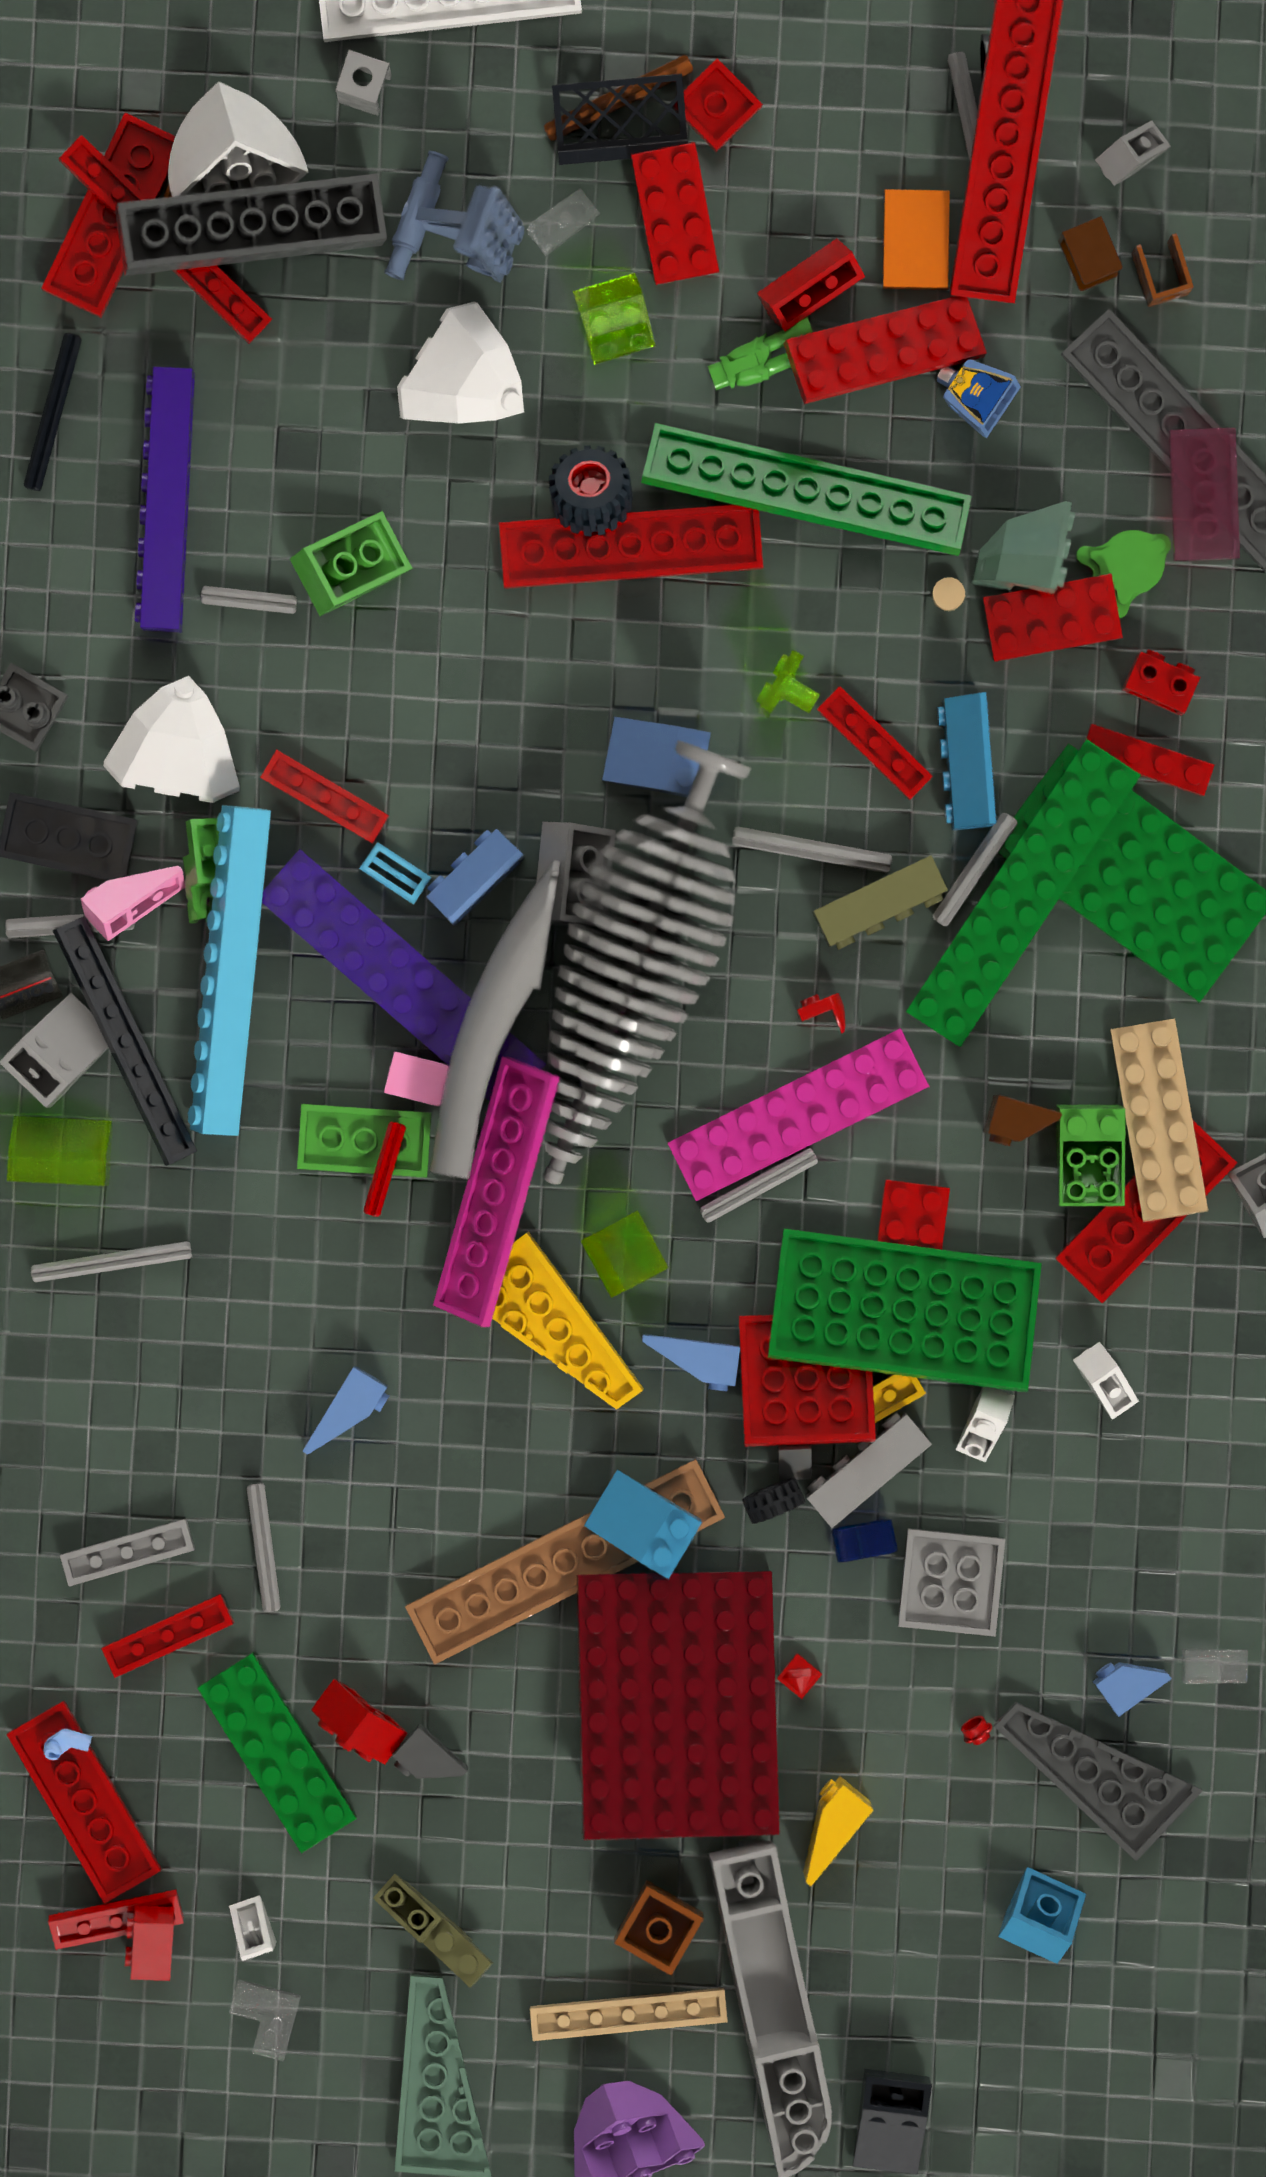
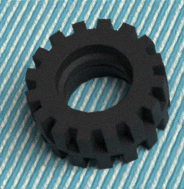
M795 1477L772 1484L742 1499L752 1524L774 1518L805 1503L803 1493Z

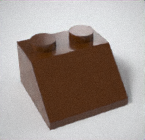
M994 1095L983 1133L990 1135L989 1141L1010 1146L1012 1141L1020 1142L1061 1119L1062 1113L1005 1096Z

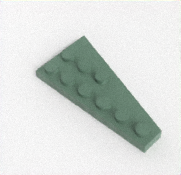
M411 1974L394 2172L456 2177H492L444 1977Z

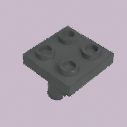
M10 663L0 681V732L37 752L69 696Z

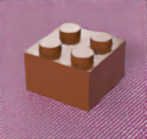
M646 1880L616 1932L614 1943L667 1974L672 1975L704 1919L703 1912Z

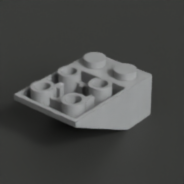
M70 993L0 1060V1064L43 1106L51 1108L109 1047L92 1012L75 995Z

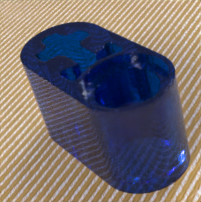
M891 1518L848 1525L831 1530L837 1562L854 1561L898 1551Z

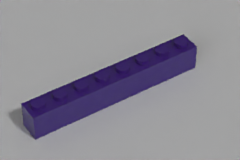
M153 367V375H147L146 392L147 395H152L151 408L145 409V427L150 428V439L144 440L143 459L148 460V473H142L141 482L142 492H147L146 505H141L140 525H145V538H139L138 556L144 558L143 570L137 571L136 581L137 590H142L141 603H136L135 622H140V628L143 631L182 633L195 372L192 368Z

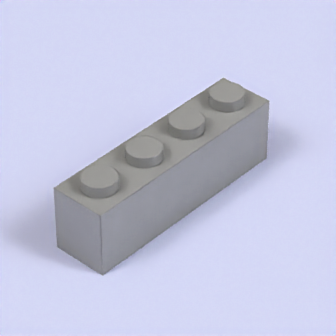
M897 1412L882 1424L885 1429L876 1436L875 1442H860L857 1445L860 1450L855 1455L849 1458L846 1454L832 1466L835 1471L826 1479L821 1475L807 1487L810 1492L806 1495V1498L831 1528L932 1445L906 1413H903L901 1416Z

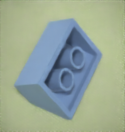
M487 829L474 842L477 848L469 856L465 852L462 853L450 865L454 870L446 878L440 875L427 888L431 892L427 898L454 926L524 859V855L498 829L492 833Z

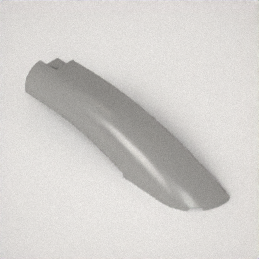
M554 860L519 907L495 947L475 988L456 1039L445 1080L430 1168L432 1173L470 1178L480 1113L491 1074L515 1019L533 989L540 990L561 864L559 860Z
M768 1840L739 1841L738 1847L709 1853L741 2018L778 2177H790L807 2167L815 2159L814 2156L822 2144L826 2143L832 2122L831 2103L792 1929L775 1844Z

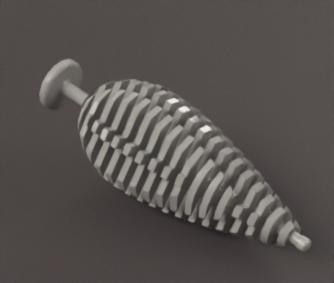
M680 740L677 741L675 747L677 754L698 762L699 768L685 805L662 808L680 816L678 823L674 824L647 814H643L633 820L645 827L672 837L671 844L626 829H622L614 835L617 839L665 858L664 862L660 863L608 845L599 853L610 860L621 863L623 866L656 878V883L598 863H592L587 871L596 878L607 881V883L648 898L649 902L647 903L634 897L631 898L591 883L583 882L580 893L588 898L642 919L641 923L592 905L575 902L573 909L575 915L609 931L634 939V941L631 942L618 936L615 937L581 924L569 923L567 934L601 951L623 958L626 962L572 944H565L563 954L567 958L603 975L617 979L618 982L579 968L560 965L558 976H561L562 979L611 1001L567 987H556L555 997L558 1000L576 1007L584 1013L604 1020V1022L565 1009H553L552 1019L557 1023L574 1029L578 1033L596 1040V1042L567 1032L550 1030L549 1041H552L553 1044L560 1048L572 1051L576 1055L589 1060L586 1062L565 1054L560 1055L551 1051L548 1052V1063L581 1079V1082L572 1079L570 1081L559 1078L556 1091L571 1096L574 1100L572 1103L554 1098L550 1111L567 1119L563 1123L548 1118L545 1128L547 1132L559 1137L557 1143L544 1141L545 1152H548L552 1158L549 1166L545 1169L543 1178L551 1184L557 1185L562 1182L567 1162L576 1164L583 1157L580 1155L581 1153L572 1150L574 1143L585 1147H593L599 1140L596 1136L580 1129L581 1125L606 1130L613 1122L597 1112L588 1110L589 1105L597 1108L602 1107L613 1112H620L626 1105L623 1103L624 1101L612 1095L595 1090L596 1086L633 1095L640 1087L637 1083L610 1073V1070L603 1067L606 1066L630 1075H639L645 1078L653 1069L646 1063L626 1056L627 1054L611 1048V1046L650 1059H659L665 1051L662 1047L641 1039L640 1036L619 1027L663 1041H672L677 1034L669 1026L656 1022L654 1019L627 1007L676 1023H684L688 1016V1013L683 1009L637 990L635 987L686 1004H695L699 997V994H696L693 990L642 968L644 967L658 973L661 972L696 985L705 986L710 978L705 972L688 966V964L675 958L653 951L650 947L707 966H716L719 960V956L682 938L657 930L659 926L719 947H724L727 936L707 928L696 921L665 910V907L686 912L727 927L732 925L733 916L727 912L672 889L673 886L722 903L734 905V893L694 875L680 871V868L683 865L726 881L735 882L733 870L687 850L691 844L731 858L727 845L695 831L698 823L717 829L703 814L717 774L724 772L743 779L749 775L751 768Z

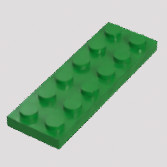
M254 1652L198 1686L197 1689L301 1854L357 1819L355 1812Z

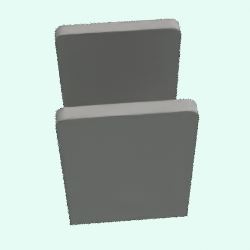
M349 50L336 87L338 102L378 116L380 112L378 97L384 79L390 80L392 76L390 64ZM359 70L371 74V82L366 86H358L353 81L354 72Z

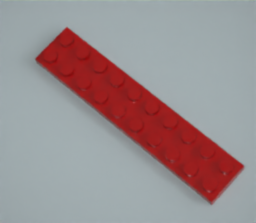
M995 0L950 295L1015 303L1063 0Z

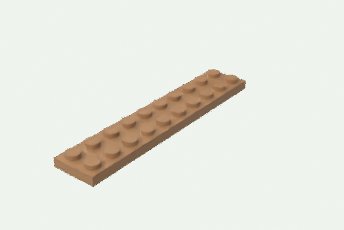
M696 1459L644 1484L646 1487L700 1518L702 1524L697 1532L725 1518ZM589 1512L405 1605V1608L435 1665L577 1593V1575L615 1574L639 1561L586 1528L584 1524L591 1514Z

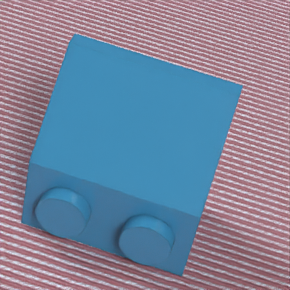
M1027 1867L1006 1910L998 1937L1058 1964L1072 1944L1086 1894Z

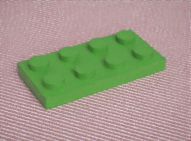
M301 1104L297 1169L374 1174L388 1124L394 1121L405 1125L406 1130L392 1175L428 1178L432 1113Z

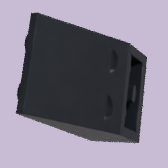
M864 2069L853 2167L918 2174L932 2087L929 2076Z

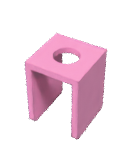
M394 1051L384 1093L434 1106H441L449 1066Z

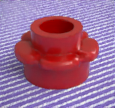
M983 1716L973 1717L961 1727L965 1737L963 1739L964 1742L973 1743L974 1745H980L990 1738L989 1732L992 1730V1724L986 1722Z

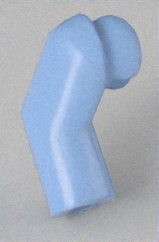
M61 1729L46 1740L43 1753L47 1759L57 1760L61 1754L71 1747L88 1752L92 1736L69 1729Z

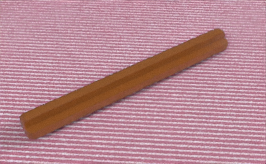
M682 55L640 77L682 74V77L693 72V66L686 55ZM674 81L662 82V83L660 84V86H659L656 90H658V89H660V88H662V87H664V86H666V85H668V84H670V83H672V82H674ZM647 83L644 85L649 90H651L656 83ZM636 84L629 85L621 96L627 102L632 103L648 93ZM620 86L614 90L617 93H619L624 86ZM608 92L592 100V102L604 111L616 96ZM618 99L607 112V115L626 105ZM585 103L574 118L586 126L596 121L601 114L590 104ZM565 114L561 115L562 125L568 119V116ZM555 119L544 125L545 133L550 141L557 140ZM571 120L563 129V137L581 127Z

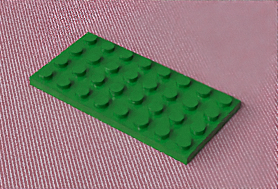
M1068 743L1014 815L1013 818L1018 822L1017 826L998 852L1004 859L1008 858L1078 752L1071 744ZM1132 790L1059 898V900L1198 1003L1201 1002L1266 914V889Z
M783 1229L767 1358L1027 1392L1029 1389L1042 1263Z

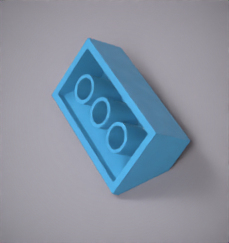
M986 692L944 698L942 706L937 707L938 726H944L945 739H940L941 759L947 758V771L942 772L943 790L949 791L950 804H945L946 824L952 823V831L991 828L996 824Z

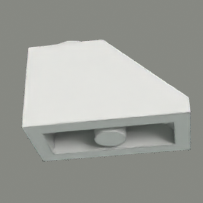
M1100 1342L1073 1359L1081 1375L1112 1420L1139 1402L1119 1366Z

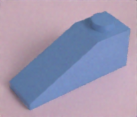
M643 1334L642 1342L700 1381L709 1383L708 1389L728 1391V1386L736 1385L740 1346Z
M354 1366L303 1449V1452L310 1454L370 1416L374 1409L380 1412L390 1396L385 1393L388 1385Z

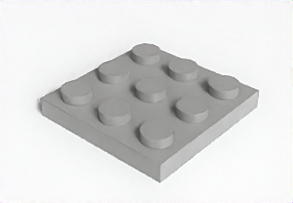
M907 1528L898 1627L996 1637L1006 1539Z

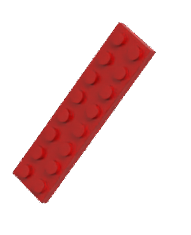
M738 505L626 513L627 519L623 523L617 522L618 528L613 531L607 528L605 529V534L598 535V532H592L591 536H584V531H579L578 534L571 532L570 526L565 528L561 525L560 518L499 522L504 589L763 569L759 510Z

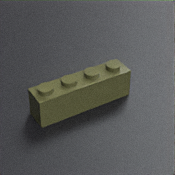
M932 855L820 907L812 913L828 947L836 944L839 950L856 942L853 936L862 931H865L867 936L884 929L883 922L892 917H895L898 922L913 915L912 908L924 903L925 907L928 908L943 901L944 899L941 894L947 892L948 889Z

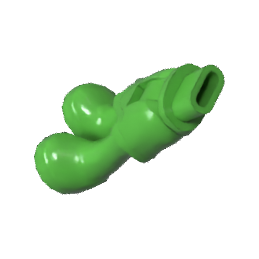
M808 317L787 331L781 330L768 337L767 333L759 338L757 336L751 342L732 350L727 356H720L721 361L707 366L716 390L729 385L733 389L735 384L745 387L761 383L762 381L769 380L770 376L791 368L787 353L771 358L772 351L784 347L786 339L813 333Z

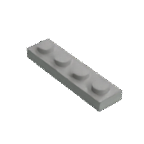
M185 1518L61 1554L60 1558L68 1586L70 1587L195 1550L187 1519Z

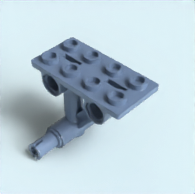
M430 150L421 176L416 177L412 183L409 198L404 205L399 225L392 238L394 249L384 273L392 278L404 280L412 254H416L419 251L426 231L456 240L453 249L469 257L466 264L468 268L490 276L494 281L501 283L504 275L507 276L511 271L513 265V257L511 255L515 244L519 245L524 235L522 220L500 188L494 186L487 188L477 185L467 212L435 209L441 192V186L438 183L448 157Z

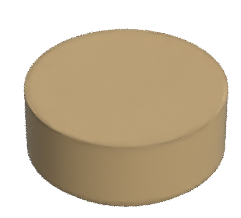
M951 577L939 580L932 591L934 604L944 611L957 609L965 598L964 586L959 580Z

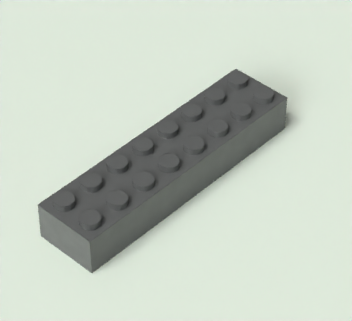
M378 174L118 203L115 209L125 276L382 246L387 239Z

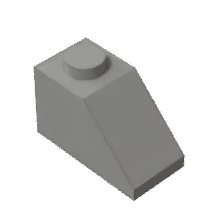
M1151 120L1120 137L1097 157L1095 161L1101 167L1103 175L1115 186L1134 175L1169 149L1171 145Z

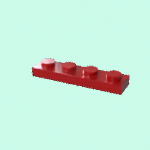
M841 686L817 709L837 731L909 800L933 777Z
M1090 724L1086 739L1141 774V776L1205 796L1215 766L1214 764Z
M277 749L260 777L372 844L389 818L388 814Z
M218 1594L103 1646L101 1649L114 1678L229 1627L235 1622L222 1594Z
M177 1889L49 1915L48 1923L55 1949L126 1936L127 1918H134L135 1906L174 1907V1926L184 1924V1916Z

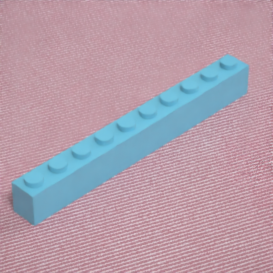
M222 805L221 813H219L217 818L219 840L213 855L214 863L216 864L215 878L212 879L210 885L213 901L212 910L207 917V926L210 931L209 941L204 948L206 971L205 976L201 980L203 1002L197 1017L200 1032L199 1041L196 1042L194 1048V1056L197 1060L196 1072L191 1079V1089L194 1093L193 1103L188 1111L190 1130L201 1134L239 1136L270 810Z

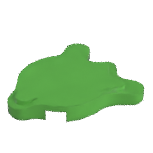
M1127 530L1113 536L1107 543L1101 546L1080 547L1076 552V560L1092 570V577L1112 573L1119 618H1123L1127 614L1132 600L1136 596L1149 591L1161 579L1165 569L1166 555L1171 549V541L1164 534L1152 535L1140 530Z

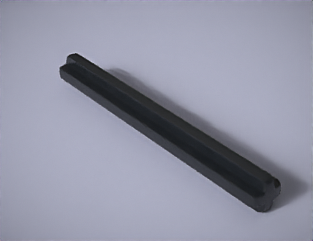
M65 333L63 336L24 480V487L29 490L40 491L42 489L82 342L80 336L76 334Z

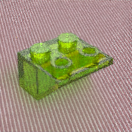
M635 273L573 291L593 364L656 346L644 295Z
M638 1210L580 1240L611 1298L669 1268Z

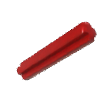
M392 1121L388 1124L363 1209L365 1214L375 1217L381 1215L406 1130L405 1125Z

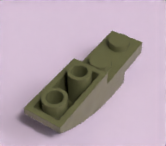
M394 1874L373 1897L419 1943H423L469 1988L473 1987L494 1963L472 1942V1939L397 1874Z

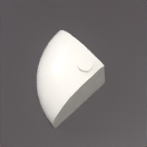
M217 82L192 107L183 120L173 142L168 168L172 197L296 183L309 173L304 156L285 125L256 99L220 82Z

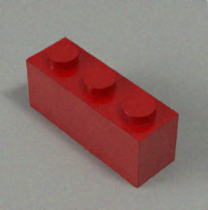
M836 238L757 292V295L769 317L781 329L787 331L863 279L865 275L853 252Z

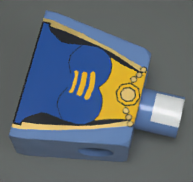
M967 360L960 371L952 367L942 368L937 376V382L948 388L943 396L947 405L985 438L989 436L1021 388L1016 377L1012 374L974 360Z

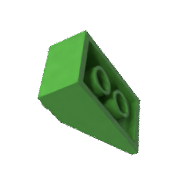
M383 511L303 548L290 558L319 616H323L413 569Z

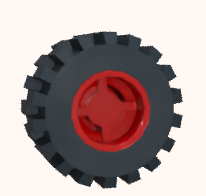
M587 445L581 451H578L577 448L570 450L571 455L569 456L563 454L559 458L560 464L555 463L552 467V475H549L552 507L556 518H560L561 525L565 528L570 526L571 532L576 534L579 531H584V536H591L592 532H598V535L605 534V529L607 528L611 531L618 528L617 522L623 523L627 519L626 512L631 511L633 500L629 469L626 468L625 461L622 457L617 459V453L612 450L606 453L605 447L597 446V449H591V445Z

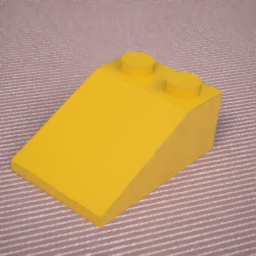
M841 1776L836 1781L830 1779L819 1793L822 1797L818 1804L803 1870L805 1881L810 1886L814 1884L874 1810L870 1800Z

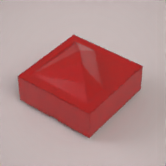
M796 1653L776 1678L799 1698L803 1699L822 1676V1673L800 1654Z

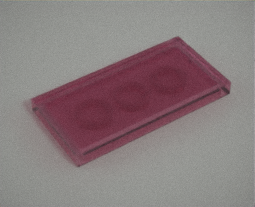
M1236 428L1170 430L1174 561L1239 559Z

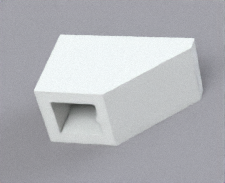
M983 1387L973 1405L956 1450L986 1462L1007 1424L1015 1395L998 1388Z

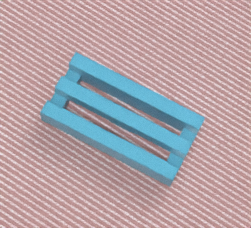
M376 842L359 868L413 905L432 878L379 842ZM379 851L420 877L422 879L421 882L417 884L376 857ZM371 862L415 890L413 894L410 895L369 868Z

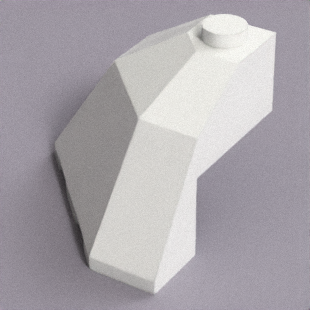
M477 302L447 308L440 318L442 323L433 338L428 337L415 359L418 361L408 377L404 375L397 386L400 418L447 423H469L499 420L523 413L521 379L510 349Z
M189 676L161 687L132 714L104 760V767L122 787L135 789L136 785L155 788V793L180 797V793L199 796V801L210 803L240 790L224 728L207 695Z

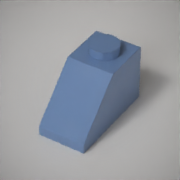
M1118 1662L1116 1665L1108 1663L1096 1672L1098 1678L1093 1680V1683L1119 1717L1172 1678L1163 1669Z

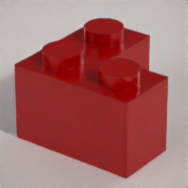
M336 1679L332 1680L311 1709L320 1719L318 1725L332 1735L335 1733L337 1735L335 1741L349 1752L354 1748L355 1752L368 1762L375 1759L385 1765L408 1734L392 1717L372 1707L354 1689Z

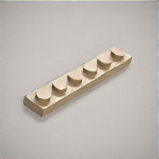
M724 1988L530 2006L533 2041L728 2022Z

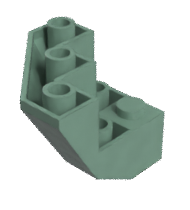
M1064 501L1007 520L979 550L971 584L1004 592H1010L1013 586L1016 585L1051 594L1056 591L1057 586L1063 587L1067 568L1062 567L1063 558L1067 559L1071 540L1066 539L1067 531H1071L1075 512H1071L1072 502Z

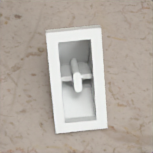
M259 1895L230 1905L229 1908L242 1961L273 1951L277 1941L261 1896Z

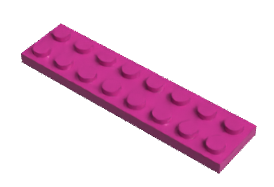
M900 1028L667 1144L695 1201H698L928 1088L929 1085Z
M502 1057L472 1163L470 1178L467 1181L433 1306L481 1327H490L560 1078L511 1057Z

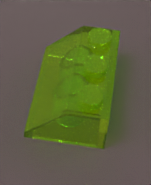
M14 1116L8 1148L7 1181L109 1186L112 1121Z

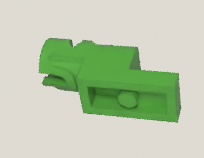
M217 818L190 819L186 821L189 854L183 857L185 892L188 899L189 923H197L198 920L205 919L207 923L208 914L212 910L213 897L210 893V885L212 879L215 878L216 870L213 855L219 840ZM209 898L210 902L206 905V900Z

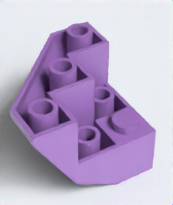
M631 2081L603 2084L586 2097L574 2129V2176L651 2177L653 2173L672 2165H682L694 2160V2154L705 2147V2143L661 2094Z

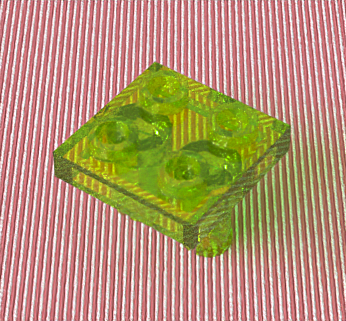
M792 650L790 656L783 653L772 673L777 676L773 685L766 682L756 700L757 703L761 704L758 710L760 714L769 718L779 700L781 702L786 700L805 712L810 713L820 694L795 679L797 677L795 673L801 665L804 655L795 650Z

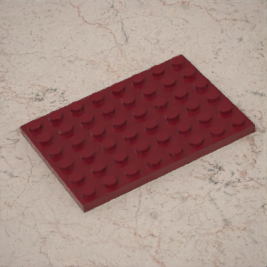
M772 1571L672 1573L669 1579L659 1573L577 1575L583 1840L780 1835Z

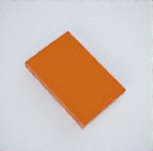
M885 189L883 289L948 290L949 190Z

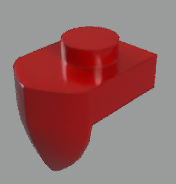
M839 993L821 1000L819 995L816 994L800 1001L802 1008L796 1010L800 1022L831 1010L841 1034L845 1032V1010Z

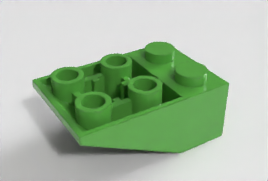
M1056 1105V1111L1062 1113L1061 1119L1056 1122L1059 1206H1125V1108L1122 1105Z

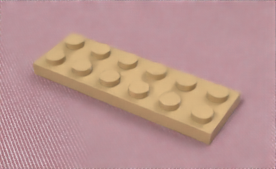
M1175 1018L1111 1029L1143 1222L1208 1212Z

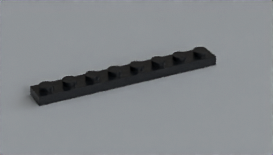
M85 916L53 930L165 1166L197 1152Z

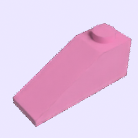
M173 866L108 880L98 887L91 888L81 898L84 916L109 941L184 889L183 870L179 866Z

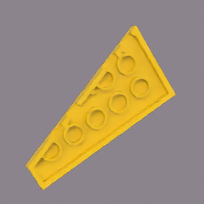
M529 1231L513 1242L492 1319L538 1354L545 1356L555 1363L566 1374L569 1373L583 1383L587 1389L616 1410L644 1390L643 1386Z

